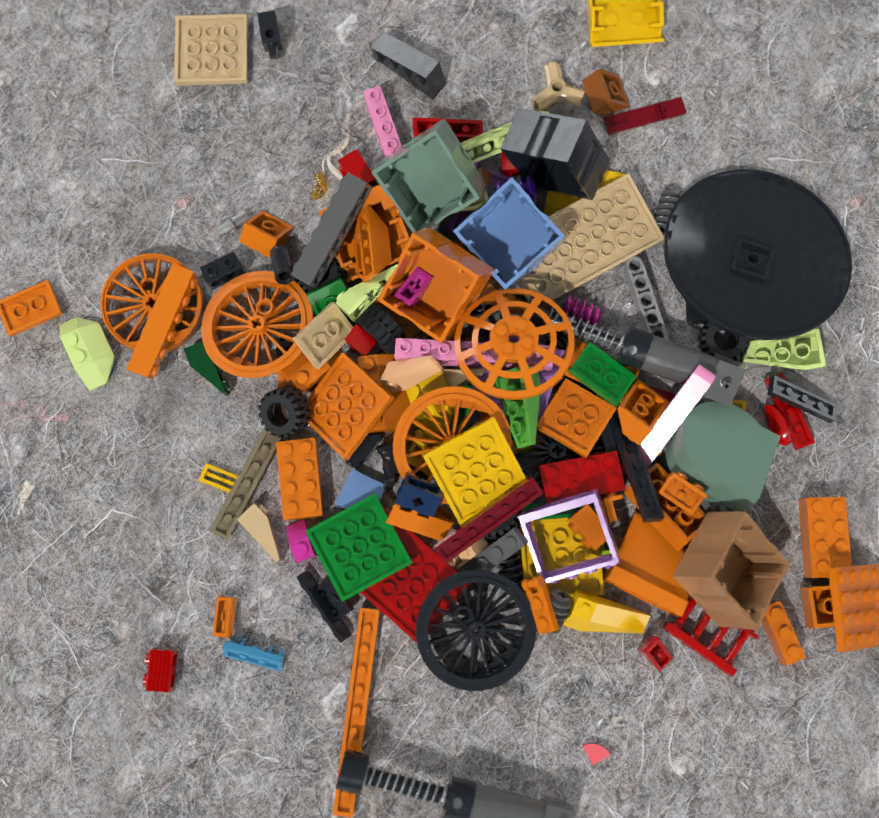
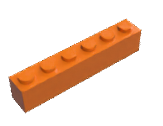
M172 263L126 368L130 372L153 380L160 371L159 364L168 352V343L174 339L175 327L183 318L182 311L190 302L191 297L189 295L191 290L197 286L198 276L194 271Z

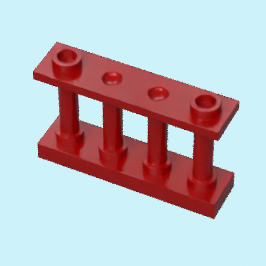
M691 597L682 617L678 616L676 621L672 623L665 621L661 628L718 669L733 677L737 672V669L733 667V660L748 637L757 640L759 636L754 633L755 630L737 628L741 631V634L726 657L723 656L721 659L716 655V648L730 627L721 626L710 644H706L705 647L699 643V637L711 620V617L706 612L692 633L687 635L682 631V625L697 604Z

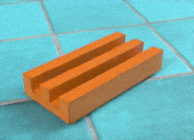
M217 596L212 636L233 637L237 598Z

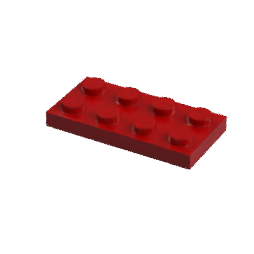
M617 451L587 456V458L581 457L539 465L546 504L597 489L599 495L626 490Z

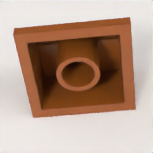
M598 69L582 80L585 94L590 102L589 107L593 113L607 115L631 107L619 74Z

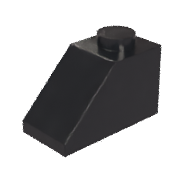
M381 434L366 436L350 459L345 460L348 466L351 465V468L363 466L362 463H366L376 447L381 443Z

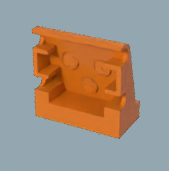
M378 185L372 188L361 210L367 205L371 206L388 227L392 261L387 265L389 266L399 262L400 256L412 233L400 215L396 204L387 196L382 187ZM327 208L319 211L320 216L323 214L324 211L327 210ZM356 219L336 253L341 268L347 273V283L360 278L357 275L354 247L355 227L358 222Z
M635 509L634 515L618 544L620 561L617 565L606 569L603 581L672 616L682 617L688 604L689 593L673 577V574L685 552L683 553L681 550L677 552L650 522L643 523L640 511Z

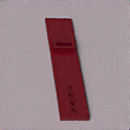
M682 97L604 117L603 119L608 134L611 135L687 114Z

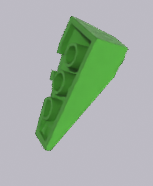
M518 366V367L513 368V369H510V370H508V371H509V372H519V371H521V370H520V367ZM539 372L531 375L534 387L540 385ZM498 376L495 381V388L507 391L526 390L523 378L509 379ZM540 395L521 400L498 398L503 403L505 408L503 413L509 418L511 423L510 430L518 448L535 444Z

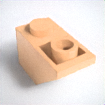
M483 537L449 561L448 564L456 570L489 547Z

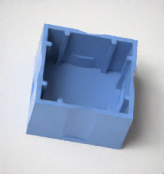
M512 177L490 197L483 207L473 212L453 231L478 259L494 269L492 276L505 290L515 287L565 242L563 233L534 205L529 195Z

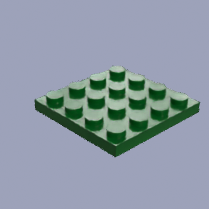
M375 493L305 531L342 602L412 564L393 525L386 523L388 516Z

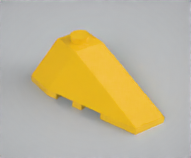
M576 588L572 596L573 606L570 608V612L567 614L563 625L585 632L643 633L650 614Z

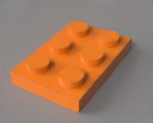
M45 280L0 300V316L10 337L64 315L49 280Z

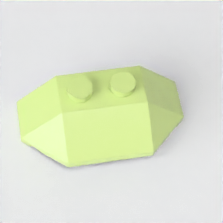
M75 317L60 324L62 343L75 371L89 391L108 383L115 355L100 323Z

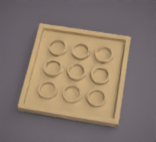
M248 15L176 16L175 85L248 84Z

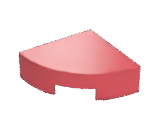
M594 743L582 745L593 765L610 756V753L601 745Z

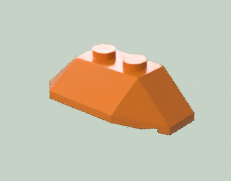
M369 205L364 207L356 217L358 222L355 227L354 236L357 275L363 282L371 280L392 261L388 227Z
M338 350L320 369H315L302 352L290 366L278 372L277 389L284 386H294L296 390H302L303 395L308 394L320 383L342 352Z

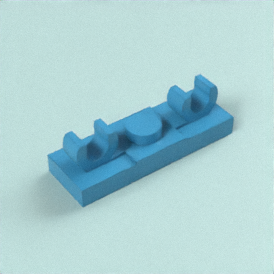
M235 635L230 639V642L226 641L223 646L225 657L280 672L283 668L284 649L282 648L278 654H273L274 646H270L268 652H265L257 646H246L245 638L242 639L241 643L236 644Z

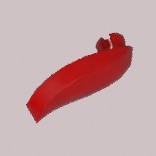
M773 404L766 405L765 415L768 430L780 436L778 444L782 446L789 445L792 442L787 417L777 406Z

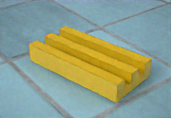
M206 463L198 481L229 493L231 489L204 478L207 475L232 486L234 482L207 471L210 468L235 479L238 475Z

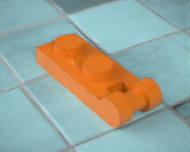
M539 575L533 579H523L522 587L526 591L531 604L539 635L559 630L544 577Z

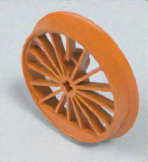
M254 271L242 274L224 284L209 301L201 324L204 348L210 359L229 374L244 378H259L278 373L290 366L300 356L302 351L292 337L274 330L300 329V332L313 320L312 307L306 293L294 280L289 284L281 285L276 282L274 272ZM266 287L276 288L271 300L265 298ZM260 288V300L255 310L249 290ZM281 291L290 294L277 308L275 307ZM244 292L254 315L252 317L234 300ZM294 300L298 302V309L276 317ZM230 302H233L249 320L224 312ZM265 307H271L269 311L264 312ZM301 314V324H277ZM221 316L246 324L218 326ZM218 331H243L221 341L217 339ZM269 334L293 342V345L286 352ZM265 336H267L284 353V355H282L276 360H273ZM244 338L229 352L220 349L224 345ZM261 339L270 363L260 365ZM249 342L242 358L234 356ZM256 343L255 363L247 361Z
M449 386L434 389L423 394L404 411L395 429L393 455L402 479L405 474L420 479L415 473L427 465L426 461L411 469L407 462V457L426 453L439 446L436 445L405 453L406 440L441 445L461 433L474 410L486 412L487 415L470 428L494 417L512 450L511 431L505 415L490 398L470 388ZM431 404L441 405L447 435L429 412L427 406ZM444 405L455 406L451 433ZM459 407L470 409L456 431ZM424 409L444 437L415 421V417ZM411 423H414L441 440L407 436V432ZM432 472L427 478L426 482L430 483L434 476ZM442 492V499H441L440 503H441V504H448V502H447V500H446V498H445V496H444V494H443V492Z

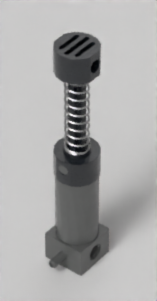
M531 296L530 301H529V304H530V303L532 302V300L534 299L533 296ZM543 300L541 301L538 308L547 314L553 324L564 322L561 315L555 312L550 304ZM535 312L529 320L535 327L547 325ZM566 313L572 325L573 333L578 339L582 337L585 338V342L591 340L593 344L595 342L599 343V347L605 345L606 349L613 348V351H617L619 355L617 362L623 365L643 370L683 385L700 364L716 375V378L703 396L731 406L746 371L741 362L716 353L714 356L632 326H630L626 334L620 335L618 331L616 333L611 332V328L606 330L604 326L601 328L597 327V323L592 325L590 321L586 323L583 322L582 318L578 320L575 319V315L569 317L568 313Z
M349 749L345 750L335 788L360 795L362 786L366 784L367 788L370 785L374 786V790L381 788L382 792L386 789L389 790L390 794L394 791L397 792L398 796L401 794H405L406 798L413 796V800L420 798L421 802L428 800L429 804L435 802L437 806L442 807V818H574L576 813L568 802L542 795L539 800L478 784L475 781L451 776L449 783L443 787L440 786L439 782L437 785L432 784V781L429 783L424 782V778L420 781L416 780V776L412 779L409 778L408 774L406 777L401 776L400 772L398 775L393 774V770L390 772H386L385 768L378 770L377 766L371 768L368 764L370 755Z

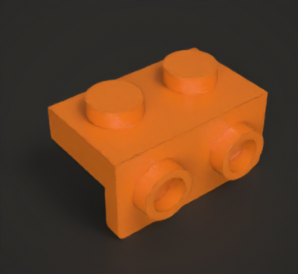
M674 472L670 473L657 493L688 514L693 515L703 499H706L708 496L704 493L705 489L696 483L692 485L687 482L688 477L680 472L676 474Z
M617 492L602 496L601 502L608 523L617 521L613 502L623 499V494L617 495Z

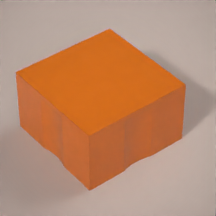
M426 228L412 233L400 256L397 268L389 277L378 301L400 316L408 318L419 329L440 343H443L455 336L460 319L466 310L477 301L494 269L434 229ZM418 267L432 276L433 280L421 302L409 306L396 298L394 294Z

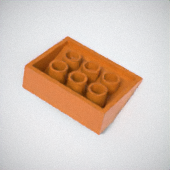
M375 354L358 357L359 366L395 398L368 433V436L395 432L402 414L411 404L406 390L391 392L380 381L388 362L396 361L395 354Z

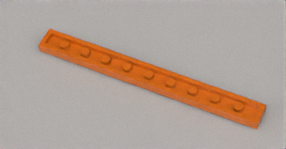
M360 608L338 777L345 750L349 749L362 753L380 610ZM336 789L333 815L353 818L356 794Z

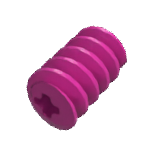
M571 294L568 296L562 309L565 314L568 313V316L570 314L571 317L575 315L578 320L582 318L586 323L590 321L592 325L598 324L602 315L599 306L593 310L592 303L586 307L585 300L579 304V298L577 297L572 301Z

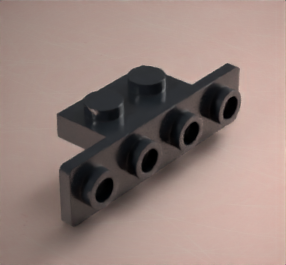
M308 570L299 574L296 578L300 586L306 591L312 604L320 612L322 619L329 625L333 635L340 643L352 636L341 619L355 609L349 599L341 601L330 578L318 585Z

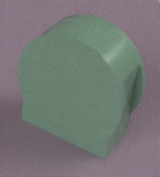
M717 401L705 402L690 411L667 441L666 459L671 473L674 472L676 474L680 472L688 477L687 482L692 485L696 483L705 489L704 493L708 496L703 500L719 502L734 511H745L760 499L780 436L760 426L750 414L731 404V406Z

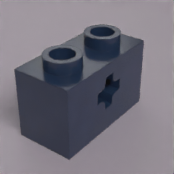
M405 474L397 491L395 503L403 508L415 510L421 515L433 517L442 499V491L437 485Z

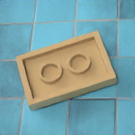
M331 302L293 340L315 369H320L346 343L345 338L353 329V326L336 303Z

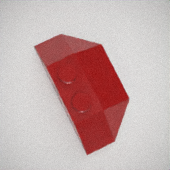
M413 117V137L415 138L443 118ZM445 119L460 143L483 134L482 120Z

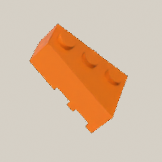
M395 503L386 523L441 541L447 537L456 517L453 512L438 505L434 516L431 517L421 515L415 510L403 508Z

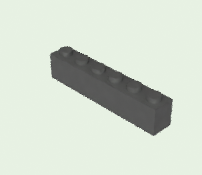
M347 172L346 176L341 179L337 192L331 197L329 207L321 215V221L313 230L309 243L304 246L299 261L294 264L292 276L315 289L318 287L373 187Z

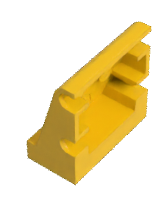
M586 0L591 47L664 42V38L661 35L662 27L664 26V7L661 0Z

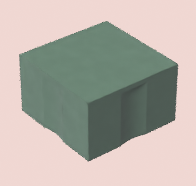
M445 118L384 157L371 171L387 196L396 204L400 215L412 233L432 228L446 216L457 213L477 201L487 185Z

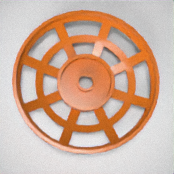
M521 288L497 290L475 301L460 319L454 337L456 359L467 380L486 394L508 400L535 397L554 387L567 372L575 347L572 325L561 307L541 293ZM525 294L533 296L534 299L530 304L520 301L505 302L503 295ZM495 297L497 305L488 309L480 318L469 316L478 305ZM542 300L557 310L564 321L563 323L553 324L547 314L538 308ZM508 307L526 308V311L522 317L511 316ZM500 310L503 318L496 324L485 321L492 313ZM535 312L547 325L535 327L529 320ZM464 323L474 325L472 334L473 347L461 352L460 336ZM480 328L490 331V341L478 345ZM567 330L569 345L565 360L554 354L557 343V331ZM550 333V347L548 350L538 345V335ZM515 335L520 340L517 343H511L508 340L509 337ZM492 349L498 357L494 366L484 358L482 352ZM534 353L544 357L537 365L529 369L526 360ZM476 356L480 364L490 372L486 383L479 380L470 371L464 361L465 359ZM549 361L560 367L557 373L549 380L534 387L531 375L542 370ZM505 362L518 363L521 371L509 372L501 369ZM498 376L509 379L523 378L526 390L507 391L497 389L493 385Z

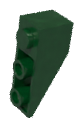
M203 341L184 348L190 366L225 396H229L227 391L230 389L229 384L221 376L223 370L210 359L204 348Z

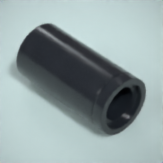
M275 246L270 250L275 280L278 284L286 285L294 280V276L291 275L293 269L289 252L285 246Z

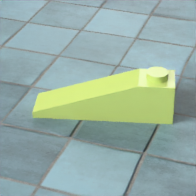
M397 265L377 274L368 282H361L346 292H341L336 298L337 301L335 303L355 322L380 296Z
M813 329L808 333L789 339L750 341L748 343L750 344L749 348L742 356L743 362L800 370L826 367L819 329Z

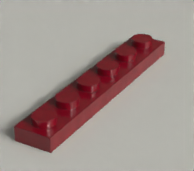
M532 476L528 477L435 544L433 548L445 564L544 494Z

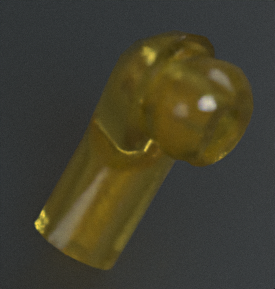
M322 173L314 175L317 184L314 190L311 191V197L314 200L322 198L328 188Z

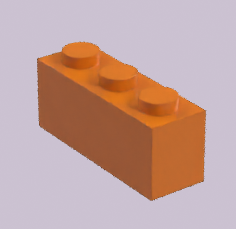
M781 600L770 601L762 624L779 663L788 666L805 659L806 656Z

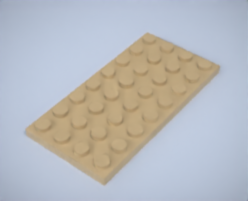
M629 173L598 189L593 200L582 198L548 217L563 233L565 242L522 279L518 286L521 289L532 290L555 300L664 240L662 232ZM523 294L527 303H529L531 296Z

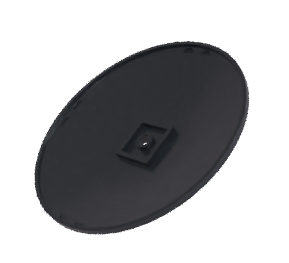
M753 169L729 170L708 176L694 184L680 197L666 223L663 241L664 258L676 289L699 315L727 332L757 340H783L797 337L812 331L828 320L839 308L847 294L852 275V257L847 236L840 222L830 208L813 192L784 176ZM748 257L754 258L756 263L749 262Z

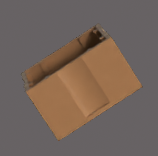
M746 511L707 512L673 577L718 626L758 630L769 608L771 598L779 587L790 563L775 545L767 540L762 530Z

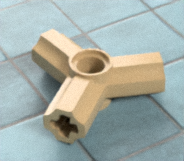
M550 62L545 65L544 72L547 87L531 99L533 108L536 111H544L553 103L560 101L580 107L585 91L566 85L562 78L559 63Z

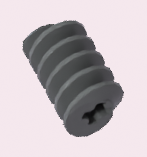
M670 190L662 191L661 198L658 201L659 204L656 207L657 211L654 213V220L663 233L665 232L669 215L680 197L678 193Z
M553 588L549 596L559 630L547 634H557L560 632L564 620H566L567 614H569L570 608L574 603L572 597L567 592L559 588Z

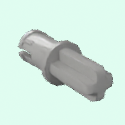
M243 210L230 219L228 217V220L214 227V230L219 238H221L228 232L236 230V227L245 223L250 217Z

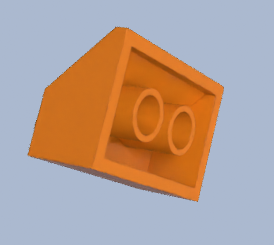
M639 379L636 380L618 407L623 434L638 445L654 429L669 401Z

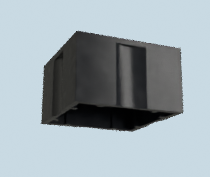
M518 108L500 148L510 163L517 169L519 175L523 177V180L526 181V176L529 175L531 180L535 181L537 189L559 192L588 200H593L610 162L587 120Z

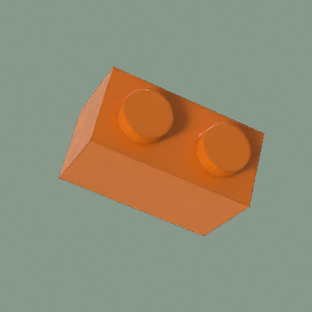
M588 504L567 520L570 523L568 525L569 529L575 535L578 533L582 537L581 542L588 550L591 548L594 551L607 541L599 517Z

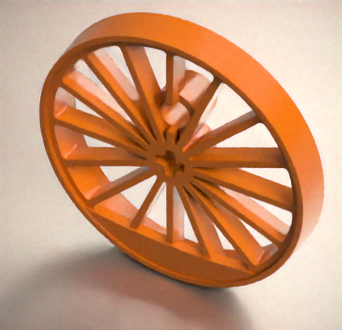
M155 253L134 256L117 266L104 284L100 300L103 321L113 337L132 351L135 350L138 341L131 342L146 317L148 320L153 309L150 305H153V301L156 302L163 283L160 287L158 284L162 262L171 265L173 263L189 269L183 263L170 256ZM157 262L154 279L148 277L145 263ZM141 264L144 279L139 283L130 269ZM128 272L145 297L118 282V280ZM199 280L195 291H192L189 295L190 297L197 295V307L187 306L183 309L196 312L191 324L183 319L181 320L188 328L175 332L174 339L168 343V352L178 349L188 342L202 322L205 298ZM148 283H153V289L146 291L145 286ZM117 284L143 300L112 296L111 294ZM110 299L139 303L138 305L113 311L109 310ZM139 309L114 327L110 316ZM141 315L127 339L122 338L117 331Z

